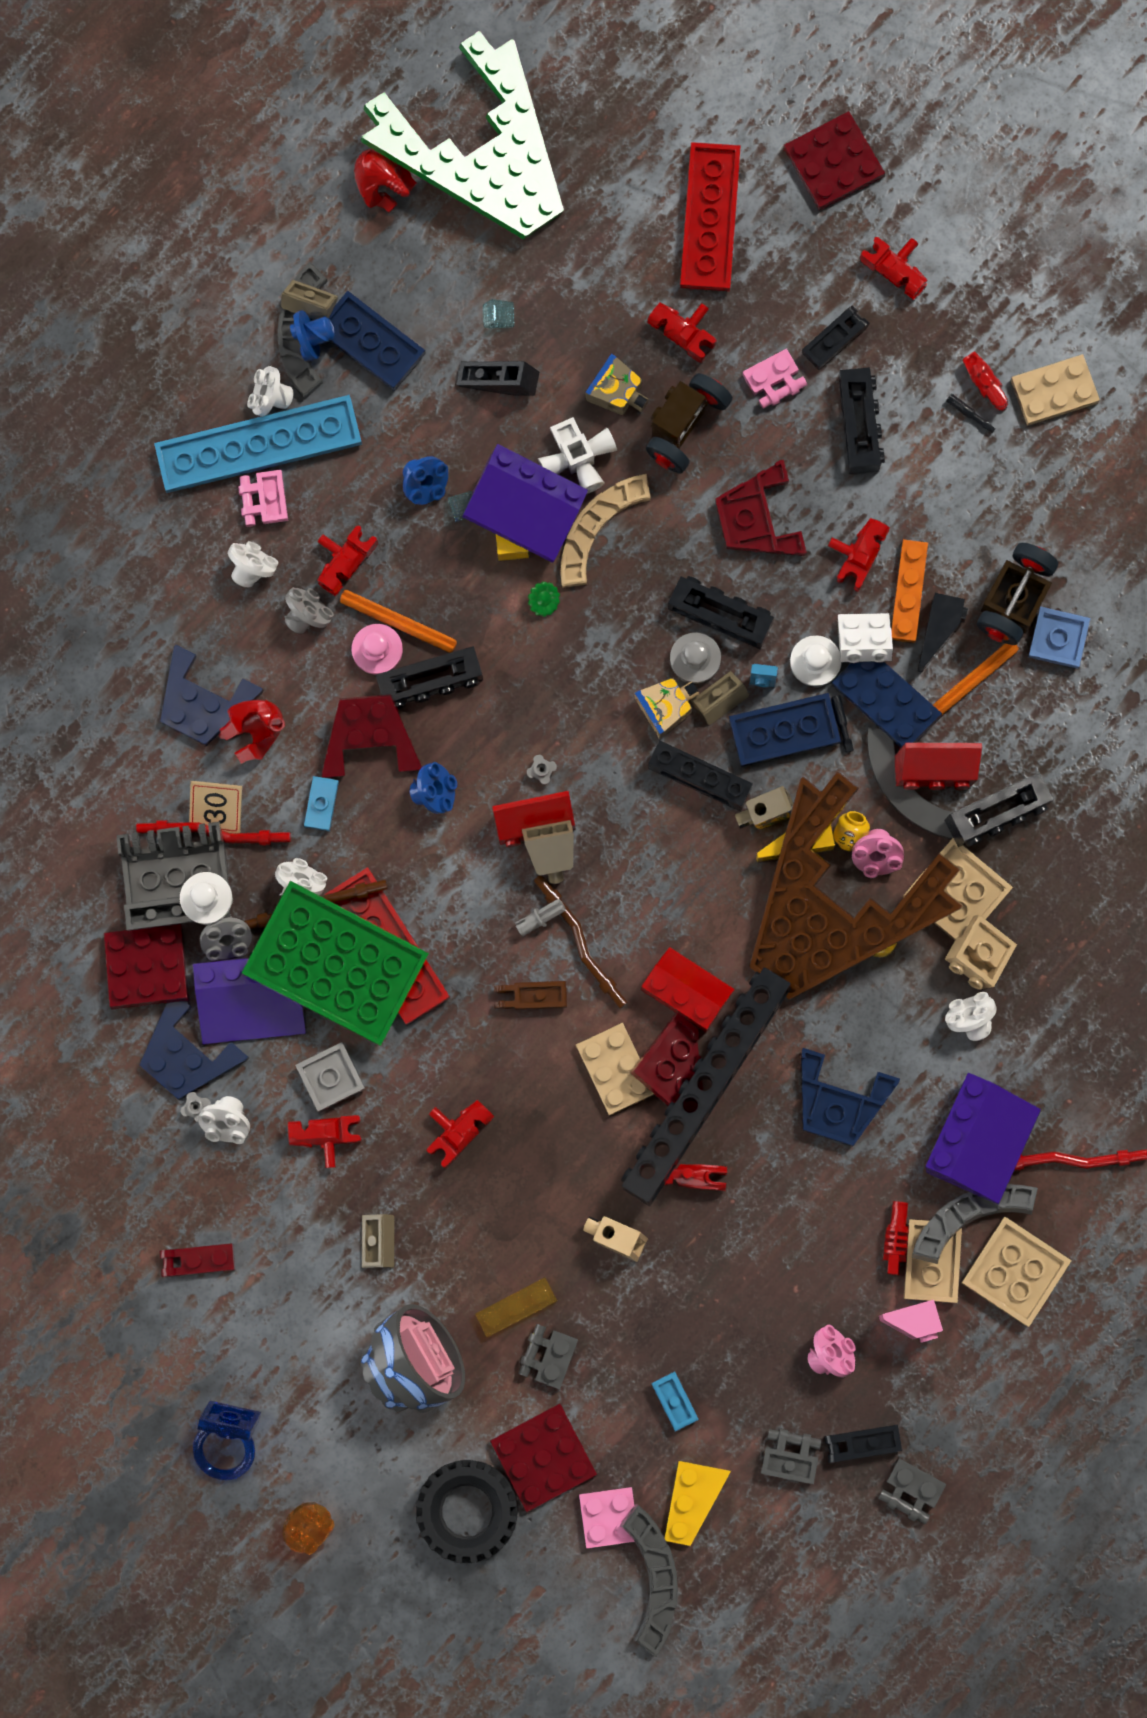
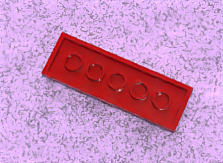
M691 142L680 288L730 291L740 145Z
M367 867L324 895L354 888L355 884L363 882L369 884L377 881ZM383 891L368 894L369 897L358 899L357 897L334 903L418 947ZM427 960L422 965L398 1012L406 1026L450 998Z

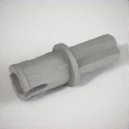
M557 899L540 910L535 908L533 913L515 922L516 928L524 937L541 926H547L546 922L566 910L560 899Z

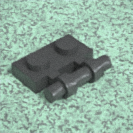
M536 1324L533 1334L530 1333L528 1337L530 1342L525 1356H521L519 1362L521 1367L518 1374L528 1377L532 1367L539 1370L536 1381L560 1389L578 1339L553 1330L551 1339L548 1340L543 1338L546 1327ZM540 1345L547 1348L542 1363L534 1360Z
M782 1428L779 1431L769 1429L767 1439L777 1441L776 1449L765 1448L761 1474L814 1484L818 1458L808 1456L809 1448L820 1450L821 1439L812 1438L811 1434L803 1433V1435L788 1433V1430ZM786 1443L801 1446L800 1454L784 1451Z
M898 1458L886 1481L895 1486L892 1494L883 1489L878 1499L887 1503L886 1506L894 1510L896 1508L907 1514V1518L914 1522L918 1520L926 1524L930 1515L922 1511V1507L925 1503L934 1508L946 1484ZM903 1491L916 1498L914 1505L900 1499Z

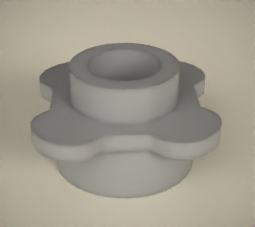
M536 755L533 758L534 763L532 767L527 769V775L529 778H535L541 784L546 785L550 782L552 772L556 771L557 765L554 761L549 762L545 760L542 755ZM541 767L544 768L543 772L539 771Z
M190 1092L186 1096L185 1106L181 1107V1114L185 1117H193L198 1122L201 1110L211 1105V1102L208 1098H200L195 1092ZM198 1105V1109L195 1110L193 1106Z

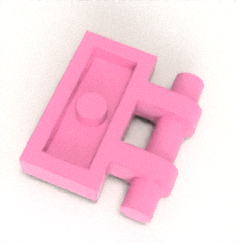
M787 348L742 373L754 396L761 392L765 393L766 396L758 400L763 409L769 405L775 406L780 403V399L790 394L793 396L800 392L799 389L807 386L803 376L797 380L791 377L797 374L799 369ZM782 381L785 383L786 386L776 391L772 389V386Z
M281 470L256 473L257 483L250 484V476L240 477L238 490L239 495L242 496L243 508H241L242 517L245 518L246 527L256 525L255 516L262 515L263 524L288 521ZM259 493L260 505L253 506L252 495Z

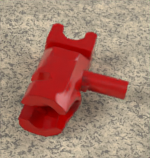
M875 237L873 249L877 253L871 254L866 250L862 251L860 260L872 271L876 270L897 288L906 285L904 293L911 299L915 300L927 286L926 282L928 279L917 267H912L907 263V257L918 246V242L915 239L911 238L895 254L890 250V246L879 237Z
M660 302L647 319V323L656 330L661 326H665L664 336L686 350L687 355L699 363H703L705 353L699 347L707 346L713 349L717 344L715 337L704 329L701 331L696 327L709 310L702 303L690 318L686 317L685 319L679 315L677 310Z
M870 518L857 534L858 539L855 544L852 543L849 546L833 537L831 538L828 546L848 556L837 576L836 581L838 583H843L847 576H853L856 579L854 590L856 592L860 591L881 548L880 544L875 540L884 541L889 532V526Z
M359 525L352 530L342 547L324 534L318 540L319 544L333 553V559L330 563L325 564L317 581L325 591L333 596H336L343 587L339 579L348 581L364 559L368 558L378 545V540L375 536L370 537L366 542L360 541L362 531Z
M478 1100L460 1111V1116L455 1121L453 1119L449 1120L435 1107L429 1115L445 1132L426 1151L434 1154L437 1150L443 1149L446 1155L441 1165L446 1169L479 1134L480 1131L476 1127V1121H481L487 1125L494 1115Z
M353 1115L309 1120V1126L305 1131L302 1129L301 1121L288 1122L289 1144L291 1146L312 1148L313 1145H321V1148H324L325 1168H336L334 1144L362 1142L360 1135H352L348 1131L351 1125L360 1123V1116Z
M680 1164L677 1169H674L665 1186H672L673 1181H676L678 1187L726 1191V1183L713 1182L709 1179V1175L712 1173L727 1175V1166Z

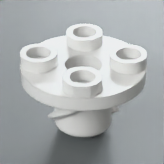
M268 366L264 370L258 369L254 376V383L256 384L253 393L248 398V408H251L253 413L259 416L267 415L273 406L287 409L293 400V389L280 383V373L277 368Z
M248 541L246 545L233 543L228 550V556L235 564L231 577L235 583L242 587H252L261 577L273 576L279 562L260 551L261 547L251 541Z
M809 636L795 645L791 653L790 667L800 682L819 688L833 681L838 675L841 668L840 651L835 643L826 637Z
M295 858L293 862L279 864L275 872L277 881L284 887L280 894L281 897L289 881L317 895H321L326 886V875L309 867L306 861Z
M211 872L193 875L184 883L180 892V904L184 913L192 921L203 925L212 924L223 919L233 903L232 891L228 883L221 876Z
M980 992L964 1000L956 999L949 1004L950 1010L946 1014L945 1021L952 1031L966 1032L970 1040L980 1041L990 1034L992 1029L991 1019L994 1017L997 1007L987 992Z
M226 1096L217 1100L215 1104L208 1105L201 1110L198 1122L200 1127L206 1132L205 1137L213 1142L220 1140L235 1144L244 1143L250 1131V1123L243 1115L245 1113L242 1111L243 1104L235 1097Z

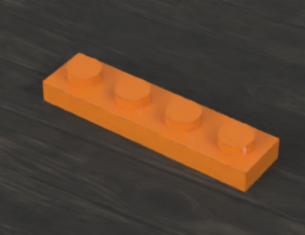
M904 539L902 541L891 626L892 640L916 642L928 542Z

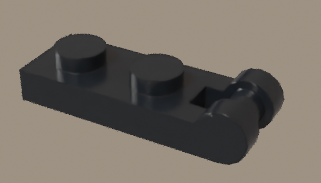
M853 305L846 309L802 349V354L818 370L870 325L865 318L862 319L857 314L858 310ZM851 321L855 326L850 329L845 323Z
M898 1424L824 1436L825 1444H828L829 1455H827L828 1463L902 1451ZM846 1441L848 1452L840 1453L838 1442Z

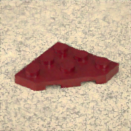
M675 1014L630 1072L667 1106L671 1102H677L681 1095L678 1093L680 1087L685 1080L690 1081L695 1074L692 1070L701 1058L697 1043L699 1040L698 1029L681 1014ZM700 1081L698 1088L703 1091V1084ZM689 1101L684 1105V1110L688 1113L695 1112L698 1108V1104L694 1101Z

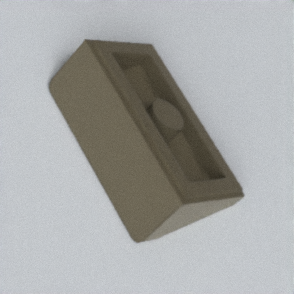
M292 280L282 292L281 307L294 313L303 310L313 320L323 316L329 318L338 296Z
M730 671L690 702L705 722L711 725L747 699L749 694L745 685Z
M362 1215V1268H393L394 1215Z

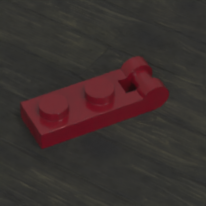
M233 1243L159 1251L160 1259H163L161 1277L235 1270ZM181 1257V1267L174 1268L173 1258Z

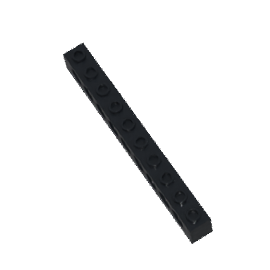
M765 967L761 973L757 971L749 982L751 988L748 993L740 995L735 1004L737 1009L733 1016L728 1015L721 1025L723 1031L718 1038L714 1036L707 1047L709 1052L705 1059L700 1058L692 1070L695 1074L690 1081L685 1080L680 1087L678 1093L681 1095L677 1102L669 1104L664 1113L667 1117L662 1125L657 1124L650 1134L652 1140L649 1145L641 1147L635 1159L638 1161L634 1168L631 1169L629 1167L621 1179L624 1182L622 1184L623 1190L649 1207L791 990V983ZM759 993H765L769 996L768 1001L763 1004L757 1003L754 998ZM749 1014L755 1020L751 1025H744L740 1022L741 1018ZM731 1036H736L740 1038L741 1042L736 1047H730L726 1044L727 1039ZM716 1058H723L727 1063L723 1068L716 1069L712 1066V1062ZM710 1080L712 1087L709 1090L702 1091L698 1088L700 1081ZM689 1101H694L698 1104V1108L695 1112L688 1113L684 1110V1105ZM675 1123H680L684 1126L682 1133L674 1135L669 1131L671 1125ZM660 1145H666L670 1148L669 1153L664 1157H659L655 1154L656 1148ZM646 1167L655 1169V1174L650 1179L641 1177V1171Z

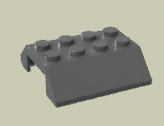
M220 821L208 823L210 837L207 835L205 823L199 824L198 833L201 839L199 842H192L189 826H183L184 840H182L180 827L157 830L159 844L156 842L154 830L148 831L147 841L150 848L147 849L141 848L138 832L131 834L133 847H131L128 834L117 835L118 854L122 858L127 903L124 905L127 931L194 922L182 910L180 892L184 883L195 874L202 872L215 873L221 876L229 885L225 844ZM230 910L224 918L230 917Z

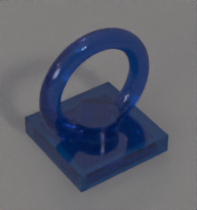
M209 1401L199 1419L197 1428L199 1431L193 1441V1456L198 1467L208 1476L218 1480H232L245 1474L252 1466L255 1458V1444L252 1435L259 1423L261 1412ZM211 1433H215L217 1436L225 1439H241L245 1448V1455L237 1467L227 1470L219 1469L207 1461L203 1452V1445L205 1439Z

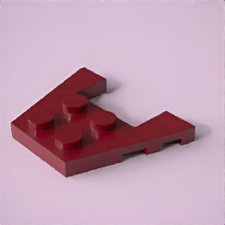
M784 459L779 460L775 465L762 470L750 480L742 482L715 498L726 549L805 556L807 554L802 531L776 537L764 489L789 484Z
M391 694L339 699L322 770V778L345 776L343 749L396 745L399 772L420 770L422 768L420 759H418Z

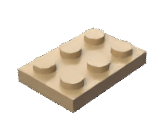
M1083 354L1011 377V383L1027 426L1098 404L1100 401Z
M623 1023L576 1044L609 1116L655 1095L630 1073L640 1058Z
M909 1219L904 1299L958 1303L962 1228L948 1241L940 1255L938 1264L912 1258L916 1241L929 1221Z

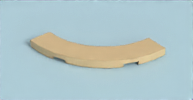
M647 474L634 476L616 483V485L603 493L598 494L579 514L568 533L562 554V588L587 584L586 568L591 546L600 530L611 518L632 505L650 501Z

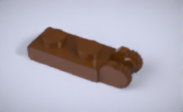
M566 981L514 983V985L494 986L495 993H515V1001L502 1000L495 1002V1009L567 1008Z

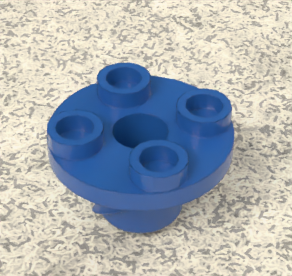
M305 311L295 312L293 315L294 324L290 325V331L293 338L298 339L300 343L302 358L304 361L318 359L320 357L319 344L328 342L335 336L333 324L329 318L324 316L311 321Z
M433 456L409 461L403 469V492L412 503L418 505L440 500L445 495V487L448 481V466Z
M437 762L426 764L419 770L417 781L414 779L410 786V797L415 804L424 805L432 813L441 814L451 811L455 800L457 780L454 775H450Z

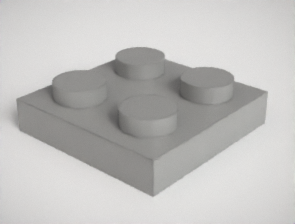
M342 1042L295 1065L318 1112L365 1090Z

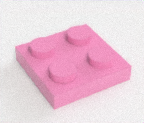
M632 1487L579 1494L586 1548L635 1542L620 1526L634 1507Z

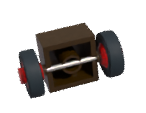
M697 373L692 378L689 386L681 381L676 387L671 386L665 395L667 401L662 408L658 406L651 416V420H653L651 423L653 438L647 444L646 451L658 465L682 474L690 463V460L680 448L704 414L705 406L710 405L716 409L725 410L733 399L730 392L719 381Z
M1023 542L1016 546L1012 555L1013 559L1022 567L1008 560L1005 561L981 608L983 613L977 621L978 628L991 639L1009 645H1017L1022 634L1027 633L1052 585V582L1036 574L1050 577L1055 573L1059 564L1057 559L1045 549Z

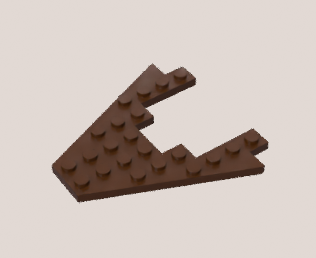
M840 772L834 775L823 791L805 777L800 779L749 966L759 973L765 967L791 983V990L786 996L789 1000L963 907L959 901L945 891L961 869L941 853L936 856L891 914L870 898L854 918L815 886L831 865L815 853L812 847L859 789Z

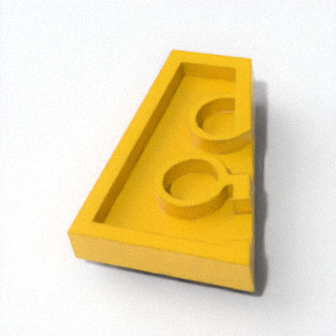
M682 1461L678 1462L665 1541L691 1546L731 1471Z

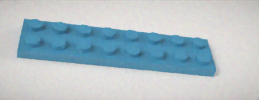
M346 395L157 442L154 445L165 491L170 493L362 445L351 397Z

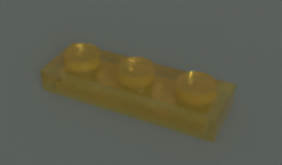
M544 1277L475 1313L488 1338L557 1302V1299Z

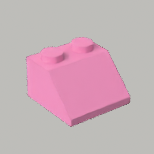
M934 1300L879 1316L880 1321L911 1339L919 1338L921 1343L938 1338L937 1332L943 1331Z

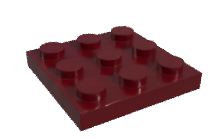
M849 111L784 144L783 147L819 211L885 177V171Z
M181 924L104 933L109 1005L111 1010L188 1000Z
M561 1403L490 1440L526 1512L597 1475Z

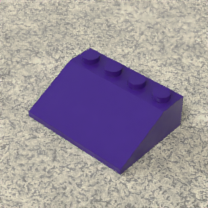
M497 444L488 458L462 517L553 563L588 490Z
M249 958L193 964L195 993L203 1045L306 1034L304 1006L241 974Z
M968 1072L925 1166L926 1173L999 1205L1041 1109L998 1085Z

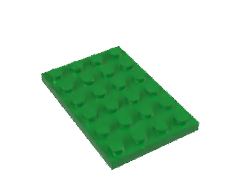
M289 881L241 974L381 1046L429 953L306 888Z

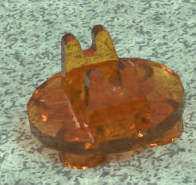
M303 1502L288 1515L284 1522L282 1530L284 1542L293 1551L304 1552L307 1555L313 1554L333 1530L334 1521L331 1519L330 1512L322 1504Z

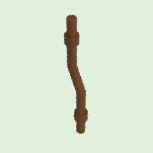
M542 875L533 880L546 896L544 899L548 904L557 899L561 900L562 895L557 889L553 890ZM563 902L566 910L560 915L572 929L581 961L600 983L599 988L603 993H608L621 1009L628 1002L615 987L617 984L611 977L608 978L590 956L581 923Z
M386 879L369 884L363 882L355 884L354 888L322 897L332 903L357 897L358 899L369 897L368 894L387 890L388 886ZM273 913L257 914L256 918L245 920L244 922L247 923L250 930L259 927L260 929H265Z

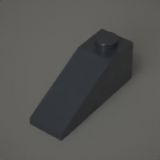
M461 361L456 385L463 388L513 396H535L540 372L525 361Z
M939 593L934 594L917 672L925 670L957 631L960 622L965 623L968 608L963 607L965 599Z

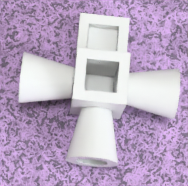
M573 417L550 427L561 453L538 458L539 465L556 474L561 473L566 468H569L571 474L577 472L579 484L588 490L587 493L602 487L605 482L592 465L594 464V456L617 451L609 429H604L587 441L584 433L581 434Z

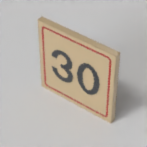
M191 781L189 822H200L208 825V823L220 821L221 830L228 833H240L242 786Z

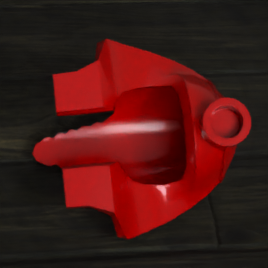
M372 148L363 151L355 162V180L369 208L378 206L390 213L397 206L398 203L386 192H378V188L381 185L390 188V190L397 192L402 197H408L410 191L417 185L410 171Z
M268 700L244 701L228 709L227 712L230 720L224 727L220 728L219 738L227 741L244 732L250 733L253 737V743L236 751L235 755L241 764L248 760H261L285 727V721L280 709Z

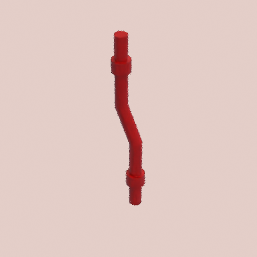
M157 820L156 823H137L136 832L147 833L154 830V833L157 834L159 829L180 827V831L183 833V826H189L191 833H198L199 824L203 823H169L168 820ZM205 825L207 835L210 837L208 825ZM222 830L223 840L229 844L259 843L262 846L271 845V843L291 842V832L259 830V833H228Z
M1147 1149L1131 1152L1120 1150L1117 1151V1154L1091 1158L1059 1152L1022 1156L1021 1154L1015 1170H1022L1024 1166L1051 1162L1086 1169L1115 1164L1126 1166L1130 1165V1162L1147 1160Z

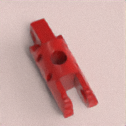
M975 351L970 353L963 359L970 379L978 387L983 398H988L997 410H1005L1008 406V398H1006L1007 396H1005L1001 389L1002 383L994 375L991 367Z

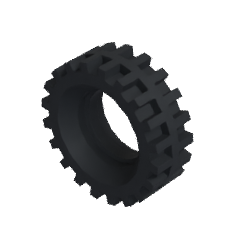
M455 1461L440 1467L432 1473L421 1487L418 1500L416 1501V1523H418L420 1535L429 1545L428 1547L442 1558L454 1561L455 1563H477L495 1555L510 1540L517 1524V1497L508 1479L498 1469L481 1461ZM461 1486H473L481 1489L488 1496L492 1505V1517L489 1525L475 1536L455 1534L447 1527L443 1518V1505L446 1497L454 1489Z

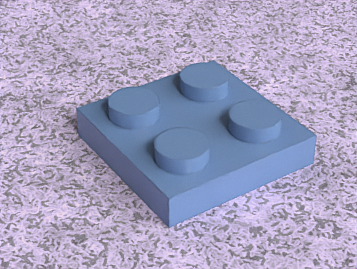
M1040 606L1028 657L1078 669L1090 618Z

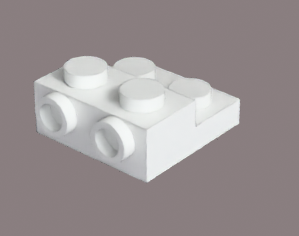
M889 613L838 615L840 662L892 661L893 646Z

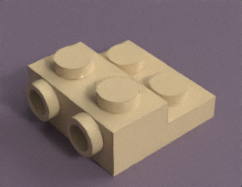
M975 915L963 936L956 938L945 960L950 963L949 968L954 973L964 974L970 978L968 983L972 987L980 990L995 986L1017 944L983 917Z

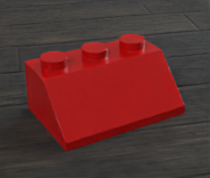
M905 743L895 755L896 786H904L906 790L919 789V786H929L931 790H941L945 786H954L956 790H967L978 780L982 743Z
M569 791L492 806L500 845L505 844L506 847L521 845L520 841L524 840L522 829L570 820L572 829L576 830Z
M670 947L641 986V991L673 1012L681 1014L687 1021L706 1033L735 990Z

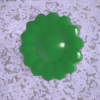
M545 581L541 582V584H535V587L530 590L531 593L528 594L530 610L535 612L537 616L545 617L552 615L560 603V593L557 587Z

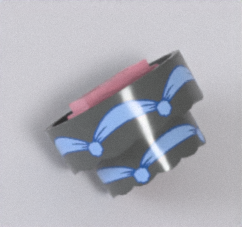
M415 1304L405 1305L375 1326L371 1344L363 1350L360 1360L364 1379L370 1385L372 1394L381 1400L386 1408L395 1410V1412H401L410 1408L426 1413L456 1398L464 1389L465 1369L455 1341L435 1315Z

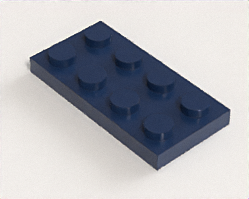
M349 291L337 302L329 317L335 331V336L330 342L394 391L426 354L421 346Z
M862 661L851 663L832 682V685L901 748L905 743H916L942 717V713L885 662Z
M829 693L729 716L741 767L841 743Z

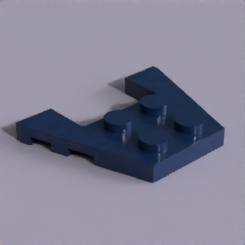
M175 644L160 722L207 746L219 735L220 728L224 727L230 720L227 712L230 707L244 701L254 700L262 695L264 690L242 678L233 697L228 701L192 683L185 678L197 656Z
M186 1001L166 1004L140 1063L144 1070L178 1100L249 1059L244 1052L230 1042L218 1057L211 1061L174 1027L192 1008Z
M803 1048L801 1052L803 1131L854 1146L898 1085L900 1078L877 1072L870 1097H866L819 1082L818 1077L825 1055Z

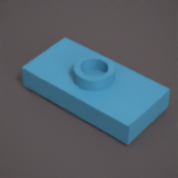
M753 664L749 685L775 687L778 667Z
M313 776L304 822L305 828L330 832L339 785L338 780Z
M675 1372L651 1383L675 1431L699 1420Z

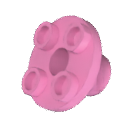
M383 624L368 625L361 629L354 637L352 656L357 666L366 673L377 675L394 670L402 658L403 646L401 639L396 631L389 626Z
M874 829L854 844L852 860L854 865L863 871L866 877L875 878L878 875H885L900 870L903 865L904 850L900 842L891 837L887 831Z
M826 1325L819 1329L814 1335L815 1349L810 1348V1353L808 1354V1363L811 1369L818 1374L826 1373L828 1375L832 1373L837 1377H846L855 1371L853 1352L856 1348L850 1338H845L832 1325Z

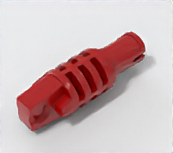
M893 1201L891 1223L886 1227L883 1260L888 1261L887 1274L898 1276L900 1263H906L909 1227L906 1226L908 1203Z

